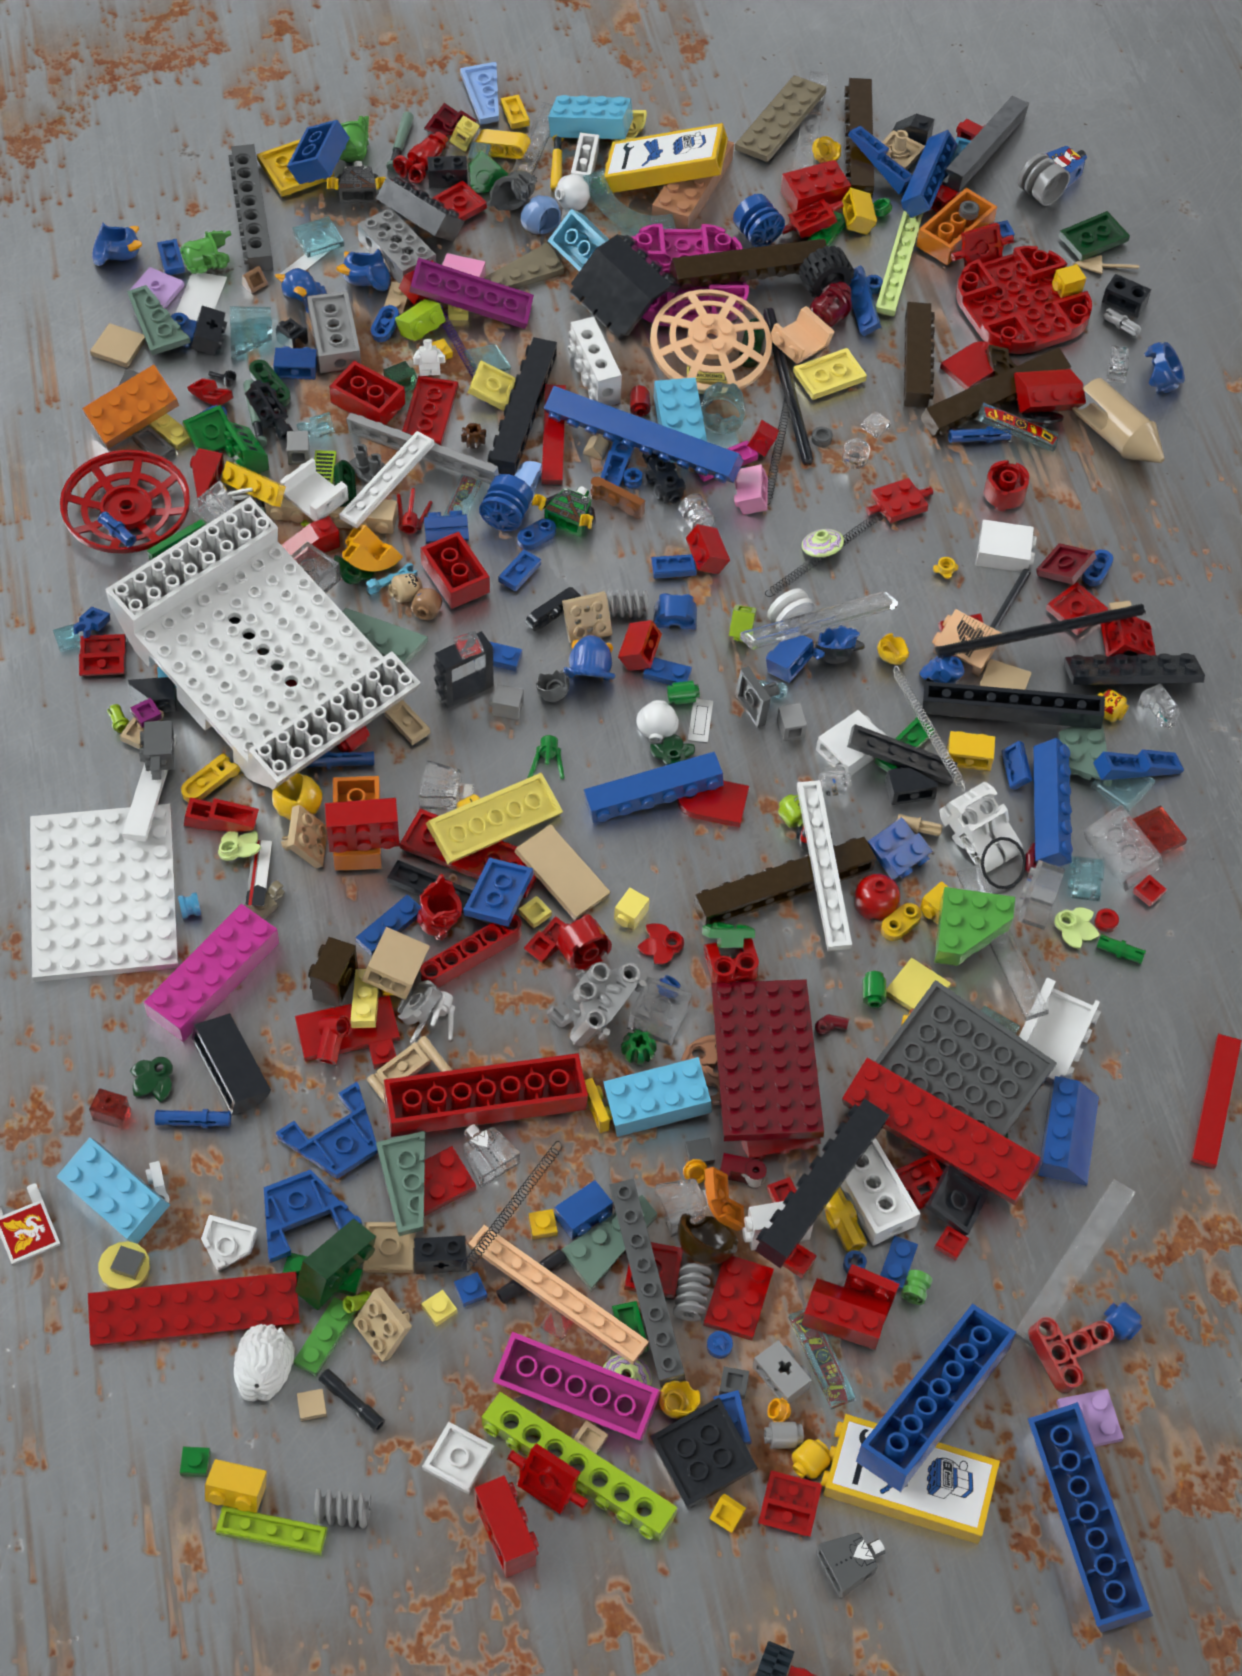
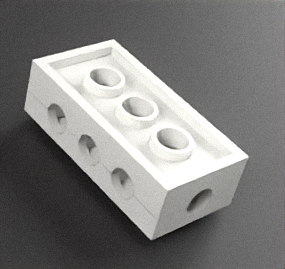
M590 317L571 322V331L568 332L570 341L568 353L575 360L576 371L581 373L583 386L588 388L589 399L608 406L619 404L621 402L622 374L595 318Z
M875 1138L840 1186L846 1200L852 1202L856 1210L857 1220L872 1246L916 1227L920 1217V1212Z

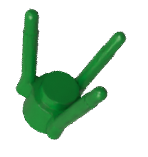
M545 735L540 740V746L536 747V754L527 778L534 775L539 758L542 755L545 758L546 765H549L550 759L556 756L560 778L564 779L561 748L558 747V739L552 735Z

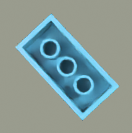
M584 95L578 97L557 96L548 116L551 137L557 135L561 138H579L580 133L599 135V139H625L633 120L631 98L621 96L616 98L605 96L587 97Z
M571 209L548 239V242L580 271L595 249L608 241L609 238L585 215Z
M696 378L654 381L653 398L658 424L707 441Z
M699 1057L603 1082L617 1137L712 1113L711 1099Z
M90 1137L56 1176L121 1235L136 1244L140 1242L170 1206L164 1198L109 1150Z

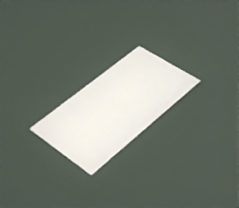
M192 273L176 313H183L190 320L197 321L202 305L215 309L227 277L206 273Z

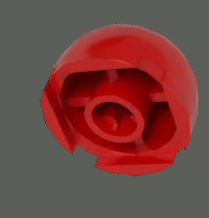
M872 874L864 877L858 883L854 893V907L861 916L868 920L873 918L883 921L898 909L901 900L900 890L896 882L883 874Z

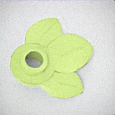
M257 831L239 835L237 832H227L221 839L222 843L219 845L218 854L225 861H231L237 857L246 858L255 855L261 849V846L257 844Z
M1079 907L1073 911L1063 910L1055 916V926L1058 930L1062 931L1063 940L1073 948L1080 949L1082 941H1092L1099 937V932L1089 922L1094 914L1089 909Z

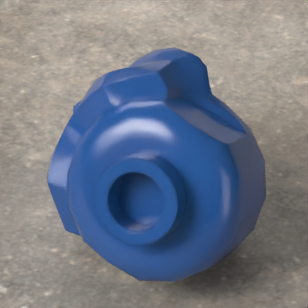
M945 655V657L938 659V656H936L933 660H930L920 670L919 674L924 680L930 678L934 682L956 684L963 677L965 671L959 658L954 656L946 657Z

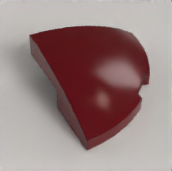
M443 103L437 113H434L424 127V130L432 134L440 132L446 136L453 135L455 127L463 115L475 123L477 120L464 111L460 110L458 112L446 103Z

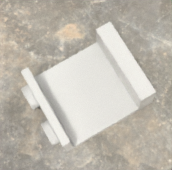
M313 458L306 463H302L295 471L286 475L280 481V484L286 486L284 497L313 521L325 518L348 501L347 485L341 481L334 486L317 473Z

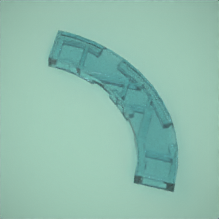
M603 171L583 176L584 181L588 183L590 196L597 207L618 226L637 234L641 228L652 224H663V229H676L672 214L660 216L645 215L621 203L608 186Z

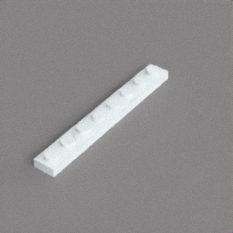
M820 780L798 782V798L827 951L851 949L852 941Z

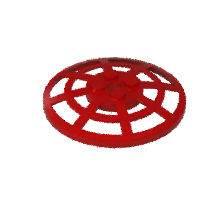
M141 450L112 451L88 460L70 475L65 482L60 497V512L68 531L78 541L90 548L117 554L147 550L171 537L185 521L190 507L189 487L181 471L162 456ZM134 461L132 472H120L105 476L100 469L101 466L113 462ZM142 462L159 466L169 472L171 476L161 483L156 478L141 473ZM92 471L98 481L88 489L84 498L71 494L77 483ZM130 479L129 485L113 487L111 484L114 481ZM139 480L150 483L156 488L147 492L143 488L138 487ZM177 481L183 492L184 507L172 508L171 497L167 489ZM103 487L107 492L102 497L101 502L91 500L100 488ZM162 494L165 500V508H153L152 500ZM68 502L81 506V515L85 525L73 528L68 517ZM125 505L132 506L131 508L126 510L122 509V507ZM88 508L101 510V513L108 512L115 520L121 521L127 530L138 528L143 534L137 535L136 541L145 538L151 541L129 548L119 547L122 542L118 538H113L98 530V528L103 527L98 520L90 521ZM181 515L176 524L160 537L156 534L165 525L169 516ZM151 516H162L158 524L152 529L145 524ZM91 531L96 536L111 541L110 546L100 545L89 541L79 534Z

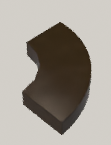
M988 345L987 359L996 376L1017 366L1009 356V349Z

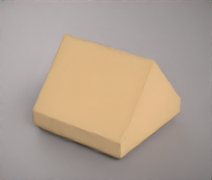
M598 433L590 437L583 454L603 460L610 443L603 438V435Z

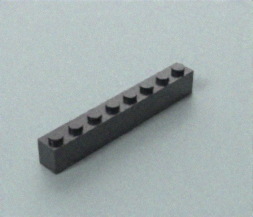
M533 337L531 345H527L526 359H522L520 365L521 373L516 375L515 390L512 389L510 392V404L505 406L504 420L501 419L499 423V435L494 437L493 451L490 450L487 462L497 466L499 474L514 476L518 469L545 392V384L548 383L557 357V342Z
M925 681L922 709H924L926 714L1101 729L1104 719L1105 696Z
M866 1099L862 1101L860 1106L855 1104L847 1115L850 1118L848 1122L842 1121L836 1129L835 1134L837 1137L834 1140L829 1138L822 1149L825 1152L823 1156L819 1157L817 1155L810 1164L809 1168L812 1171L809 1175L804 1173L796 1184L799 1187L795 1193L793 1191L789 1192L783 1201V1204L786 1205L782 1211L777 1209L769 1220L772 1223L770 1228L764 1227L757 1236L756 1240L759 1241L755 1249L757 1253L781 1269L884 1127L890 1115Z

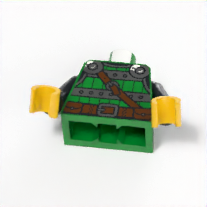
M578 487L576 492L566 488L559 494L557 493L548 498L540 494H535L531 505L538 506V509L541 511L544 509V519L552 520L556 528L581 537L585 527L591 529L596 523L595 510L591 507V499L588 497L589 491L585 487Z

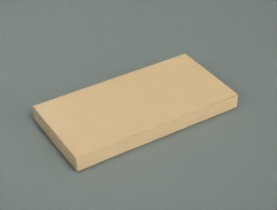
M551 824L515 849V853L527 867L533 868L534 875L574 920L600 903L611 893Z

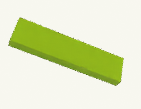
M222 1506L215 1533L216 1535L321 1556L328 1527Z

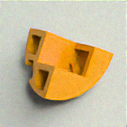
M363 524L358 528L354 527L345 541L348 547L342 552L343 558L348 563L365 571L385 570L403 558L392 545L383 543Z

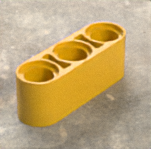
M483 129L476 138L473 149L477 154L482 150L491 157L521 159L531 144V140L524 133Z

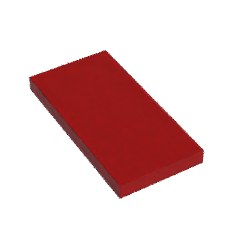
M418 375L402 432L414 435L418 431L442 446L459 382Z
M390 995L378 998L376 1028H351L349 1035L342 1039L339 1054L369 1048L368 1044L392 1039L393 1042L400 1041ZM352 1004L295 1016L305 1062L315 1060L322 1037L318 1028L320 1019L325 1015L347 1016L351 1021Z

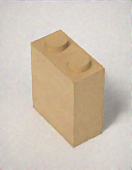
M386 927L367 966L362 981L406 1000L430 946Z

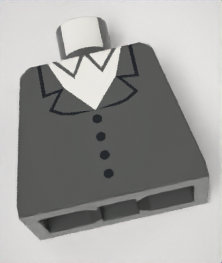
M860 1533L820 1543L816 1550V1554L840 1599L872 1577L878 1568L875 1558L886 1553L880 1539L866 1544Z

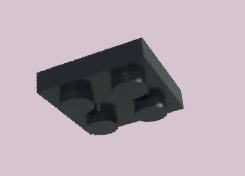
M949 1165L945 1167L925 1208L956 1231L966 1236L970 1233L989 1193Z

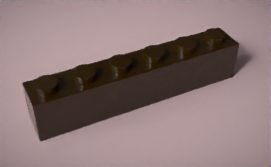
M907 302L905 313L903 406L927 408L929 399L933 400L934 387H931V384L934 383V372H931V369L934 368V357H931V354H934L935 342H931V339H934L935 327H931V324H934L935 312H931L932 303Z

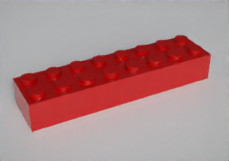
M579 1053L384 1079L383 1088L391 1137L409 1135L421 1131L432 1132L467 1127L473 1124L482 1125L586 1110L588 1100Z
M868 1057L842 1097L843 1105L849 1109H852L855 1104L860 1106L864 1099L868 1100L890 1115L883 1129L932 1156L946 1166H953L970 1180L1015 1206L1041 1164V1157Z

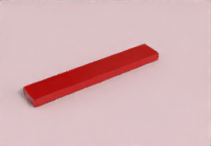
M545 384V404L554 386L566 390V385ZM544 409L542 484L563 485L565 421L560 420V422L552 420Z
M1219 1033L1216 1037L1191 1158L1193 1163L1214 1169L1217 1166L1242 1042L1240 1039Z

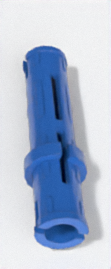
M987 426L986 429L949 430L948 432L949 443L973 441L993 443L995 440H1011L1012 437L1010 427L993 428L992 426Z
M328 751L306 768L327 767V769H331V767L374 766V751L331 753V751Z
M203 1109L202 1111L156 1110L154 1120L155 1126L230 1127L232 1115L231 1111H209V1109Z

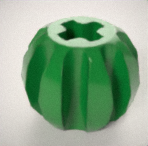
M634 1029V1033L628 1032L624 1036L621 1043V1052L629 1063L636 1062L637 1065H644V1061L650 1062L655 1056L654 1052L657 1050L656 1040L653 1039V1035L650 1032H641V1029Z

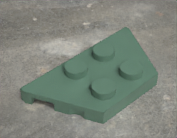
M1103 723L1101 729L1069 727L1059 731L1058 739L1063 744H1066L1070 750L1069 767L1071 774L1079 775L1088 780H1091L1092 777L1101 780L1093 762L1103 751L1107 752ZM1102 780L1105 786H1111L1112 780Z

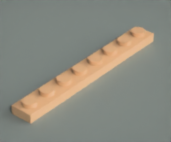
M483 1225L468 1243L471 1250L474 1249L486 1231L489 1230L487 1226ZM497 1234L492 1243L488 1244L486 1241H483L487 1245V1250H484L485 1253H482V1258L632 1365L648 1347V1340ZM485 1237L488 1242H491L489 1238Z

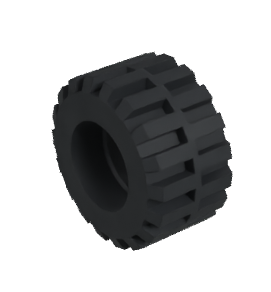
M824 246L822 249L819 248L812 252L808 258L804 259V263L800 266L801 270H799L802 282L809 294L814 298L819 297L826 286L838 282L850 285L851 279L854 278L853 266L843 250L839 247L836 248V246Z

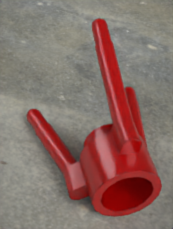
M415 488L411 489L408 512L403 515L401 495L397 494L398 528L406 534H414L417 530L422 529L424 517L427 516L433 504L432 501L428 502L419 519L417 514L413 512Z

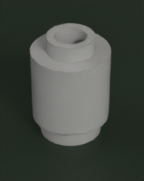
M769 1422V1427L764 1428V1442L769 1444L770 1449H796L797 1446L803 1444L804 1432L802 1424H796V1422Z

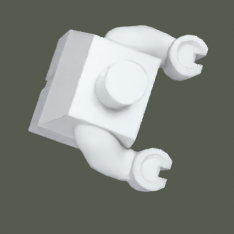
M431 339L423 340L424 346H420L413 357V364L419 365L420 376L441 375L440 363L446 362L445 355L439 348H436V345L432 346Z

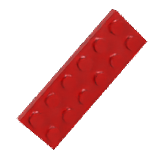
M421 808L400 842V849L475 879H479L489 858L526 866L515 853L517 846L504 841L447 864L426 826L429 820L438 817V815ZM533 875L523 895L525 899L537 879L535 875Z

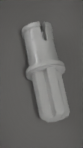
M1112 308L1106 310L1109 314L1104 313V320L1114 324L1118 330L1122 329L1134 337L1139 335L1141 326L1129 320L1128 316H1122Z

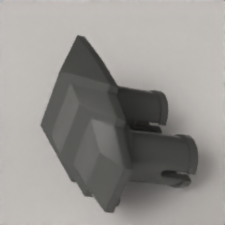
M358 444L357 447H354L356 457L349 461V463L354 468L357 477L369 483L385 464L381 461V455L378 453L368 456L366 445Z

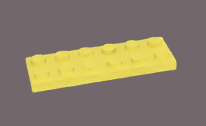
M541 772L433 818L426 823V826L447 864H450L561 815L563 810Z

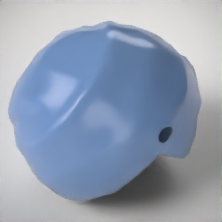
M542 195L531 198L521 212V224L526 231L536 235L553 231L559 226L561 221V211L557 201L554 198Z

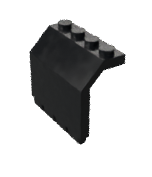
M617 234L597 247L572 281L571 285L573 287L570 290V293L579 302H582V305L595 315L606 328L609 327V331L618 339L630 334L655 299L666 292L676 293L680 288L676 283V278L670 273H665L662 270L663 266L656 260L652 261L648 257L649 253L645 249L637 247L635 245L636 241L627 234L626 236Z

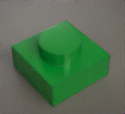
M183 1446L180 1475L208 1477L210 1448Z

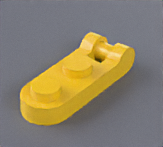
M223 753L182 784V797L188 803L190 797L202 800L229 778L237 776L241 769L236 763H231L230 758Z

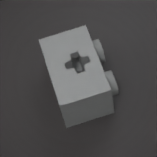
M778 1340L754 1358L753 1369L778 1399L783 1398L790 1404L810 1389L811 1374L805 1366H800L796 1362L792 1350L787 1345L783 1346Z

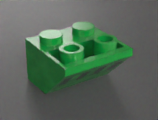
M230 421L224 422L225 432H223V436L227 442L225 449L229 458L233 457L234 463L258 474L269 470L268 455L250 428Z

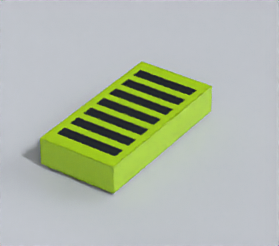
M315 450L316 472L333 484V468L337 458L336 451Z

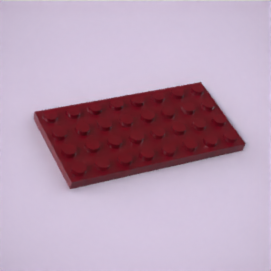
M807 979L711 983L724 1142L824 1138Z

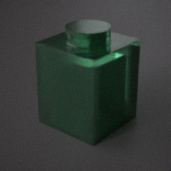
M406 361L383 370L384 377L405 387V393L415 388L417 375L414 368H410Z

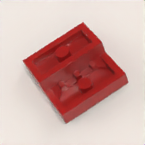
M125 634L90 635L88 638L80 636L79 676L125 674Z
M771 1470L758 1523L811 1537L822 1489L821 1483Z

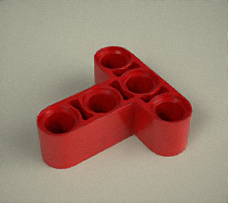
M1042 1317L1030 1326L1028 1336L1056 1390L1061 1393H1069L1083 1382L1084 1375L1076 1359L1094 1352L1109 1343L1114 1337V1330L1108 1322L1101 1320L1064 1336L1054 1319ZM1039 1327L1045 1328L1047 1336L1040 1332ZM1095 1330L1101 1334L1102 1340L1096 1337ZM1073 1340L1080 1344L1081 1350L1074 1346ZM1052 1350L1059 1354V1360L1053 1357ZM1064 1374L1070 1376L1072 1384L1065 1380Z

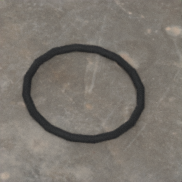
M999 837L992 840L985 847L981 856V869L988 883L997 889H1009L1016 886L1022 879L1026 870V857L1024 850L1018 842L1009 837ZM1000 840L1010 841L1015 844L1021 852L1023 859L1019 878L1007 886L997 885L992 882L987 876L984 867L985 855L988 849Z

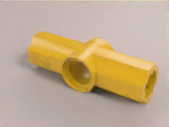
M839 1187L825 1207L826 1219L831 1229L836 1230L846 1253L852 1250L860 1251L867 1245V1241L857 1223V1214L852 1202L846 1200Z

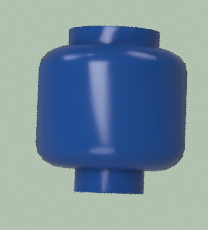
M1122 1302L1118 1306L1112 1303L1103 1313L1107 1317L1104 1321L1113 1327L1114 1336L1118 1340L1127 1339L1130 1341L1142 1328L1140 1324L1142 1320L1141 1315L1127 1302Z

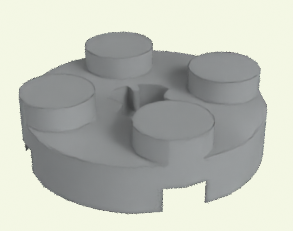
M431 981L420 982L417 984L419 989L415 992L410 990L407 999L401 1000L397 1011L400 1013L398 1017L405 1024L411 1025L418 1021L424 1023L430 1018V1011L443 995Z

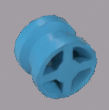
M197 892L192 893L188 897L178 896L183 919L188 918L189 915H201Z

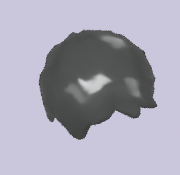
M555 670L553 675L540 673L536 683L538 695L545 701L553 703L563 699L569 690V679L564 671L561 670L559 672Z

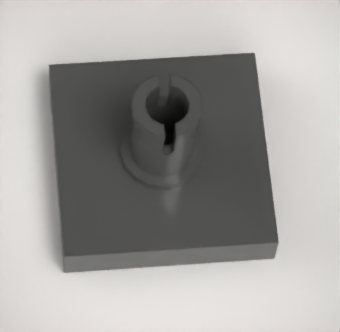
M747 666L740 670L735 696L756 727L760 728L766 724L771 701L770 697L779 695L780 690L775 681L762 686L752 670Z

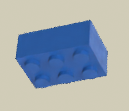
M338 120L307 127L287 168L299 184L327 179L333 174V170L339 162V158L346 148L350 137Z

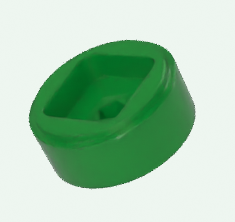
M887 198L878 199L873 203L875 215L878 217L885 216L892 210L891 202Z

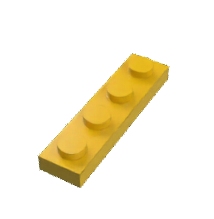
M226 461L221 482L238 490L253 488V491L247 494L272 506H281L286 486L234 462Z

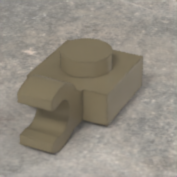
M276 880L266 892L264 906L245 904L244 906L265 920L278 908L276 900L284 895L285 891L282 889L284 886Z

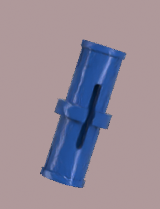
M106 511L99 515L98 522L109 530V534L113 538H118L128 548L135 544L136 536L131 534L121 521L115 520Z

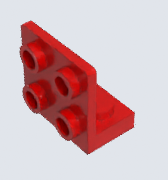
M1132 617L1101 624L1106 656L1123 654L1127 650L1138 654L1156 655L1152 628L1149 622Z
M851 1264L843 1287L890 1302L886 1315L887 1318L897 1294L899 1283Z

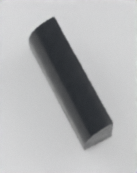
M231 1014L222 1015L194 1025L192 1040L231 1114L235 1115L247 1111L264 1101L270 1094L271 1089Z

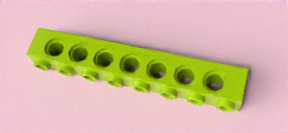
M502 1392L498 1393L483 1414L482 1426L484 1431L494 1438L498 1436L505 1440V1444L515 1452L520 1450L528 1457L531 1448L536 1443H529L526 1438L530 1435H536L540 1438L537 1444L548 1451L559 1450L562 1455L558 1458L570 1466L574 1464L582 1465L584 1470L581 1471L576 1483V1492L582 1496L587 1494L594 1499V1503L603 1510L609 1509L617 1514V1519L626 1525L631 1523L637 1527L643 1537L649 1540L655 1539L659 1542L676 1517L678 1507ZM508 1421H515L518 1424L514 1429H508L504 1425ZM597 1478L605 1480L606 1485L596 1487L592 1482ZM624 1493L629 1499L625 1502H620L615 1499V1495ZM647 1508L651 1511V1514L643 1517L638 1514L637 1510Z

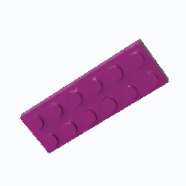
M419 257L409 290L411 293L526 329L534 297L533 294Z

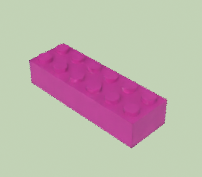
M240 904L144 1001L147 1016L184 1042L193 1033L194 1025L203 1022L279 944L277 928L243 904Z
M515 1332L511 1333L492 1381L641 1442L661 1392L657 1388Z

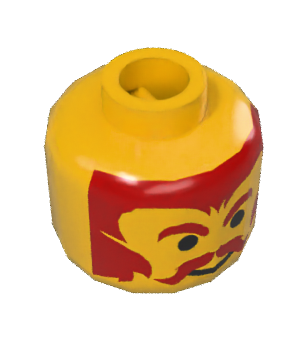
M1111 689L1107 690L1104 694L1100 692L1098 696H1105L1104 719L1110 722L1121 721L1129 708L1127 699Z

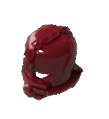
M844 282L826 286L821 295L813 300L810 310L829 327H833L838 321L848 316L852 309L851 288Z

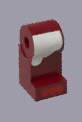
M723 1153L720 1171L728 1175V1180L745 1183L751 1188H758L764 1183L767 1168L759 1160Z

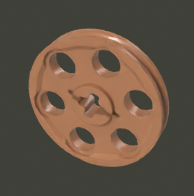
M707 1035L692 1042L684 1051L681 1061L695 1058L692 1053L697 1049L705 1052L706 1056L699 1060L706 1085L713 1086L718 1091L717 1094L710 1096L711 1104L721 1105L718 1073L713 1072L715 1066H718L715 1049L716 1040L715 1035Z

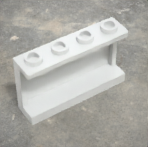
M1047 977L1019 1037L1057 1062L1056 1067L1045 1080L1052 1084L1055 1076L1071 1079L1075 1070L1071 1065L1073 1061H1079L1084 1050L1080 1048L1082 1041L1088 1042L1093 1031L1089 1029L1091 1023L1096 1024L1101 1011L1097 1010L1100 1001L1095 1000L1094 1004L1090 1005L1054 989L1056 981Z

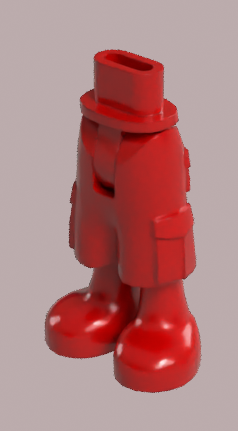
M440 132L430 134L408 152V159L403 155H398L394 158L393 167L402 178L408 175L409 181L412 183L422 182L428 170L427 157L440 156L446 147L448 137Z

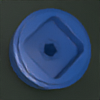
M715 1331L710 1334L707 1340V1351L712 1357L722 1359L731 1353L733 1340L728 1333Z

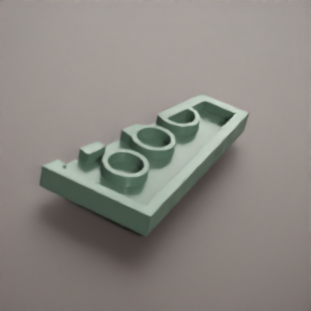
M348 608L342 611L383 657L392 651L404 665L428 643V636Z
M425 1131L376 1142L398 1235L403 1236L424 1231Z
M641 1195L639 1200L646 1227L648 1228L657 1218V1212L645 1197ZM616 1213L561 1249L567 1262L590 1291L597 1286V1283L603 1276H606L615 1262L626 1253Z

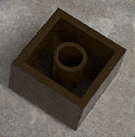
M328 937L326 944L320 946L318 960L316 964L311 965L308 972L313 1000L334 1007L342 1005L355 977V970L358 969L356 945Z

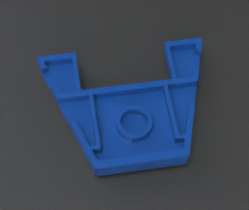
M357 1082L338 1093L339 1099L349 1110L350 1114L314 1137L308 1139L295 1121L275 1132L278 1140L336 1179L378 1154L376 1139Z
M311 1169L263 1187L269 1263L291 1255V1249L283 1234L285 1231L328 1214L332 1215L338 1230L353 1218L362 1225L361 1219L357 1215L355 1216L343 1201L334 1196L332 1190Z

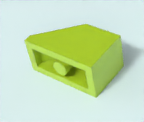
M735 605L729 636H733V640L746 642V639H751L757 608Z

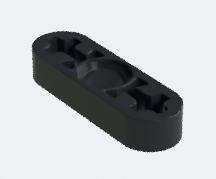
M568 587L533 610L527 616L525 623L533 631H538L564 614L562 601L581 597V595L573 587Z

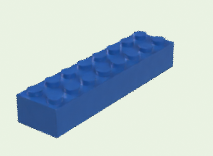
M972 1303L861 1444L856 1462L901 1492L1010 1350L1016 1331Z
M1076 1402L1028 1418L1098 1629L1102 1633L1152 1617V1610L1079 1403Z

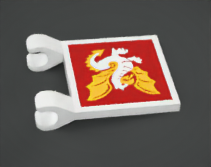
M37 1184L27 1186L32 1204L6 1215H3L0 1207V1236L12 1265L61 1245Z

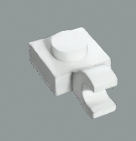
M160 1161L149 1163L150 1169L146 1170L148 1184H154L155 1192L163 1196L169 1203L170 1198L165 1189Z

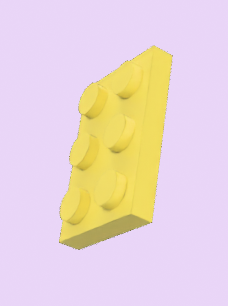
M848 348L794 366L793 373L812 400L865 382L867 379L866 373Z

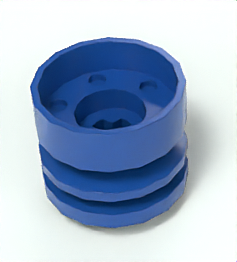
M754 194L747 197L737 206L733 214L734 224L754 247L770 245L777 240L785 228L784 217L763 194Z
M510 474L495 476L479 506V513L482 519L495 529L501 531L517 530L533 500V491L525 481Z

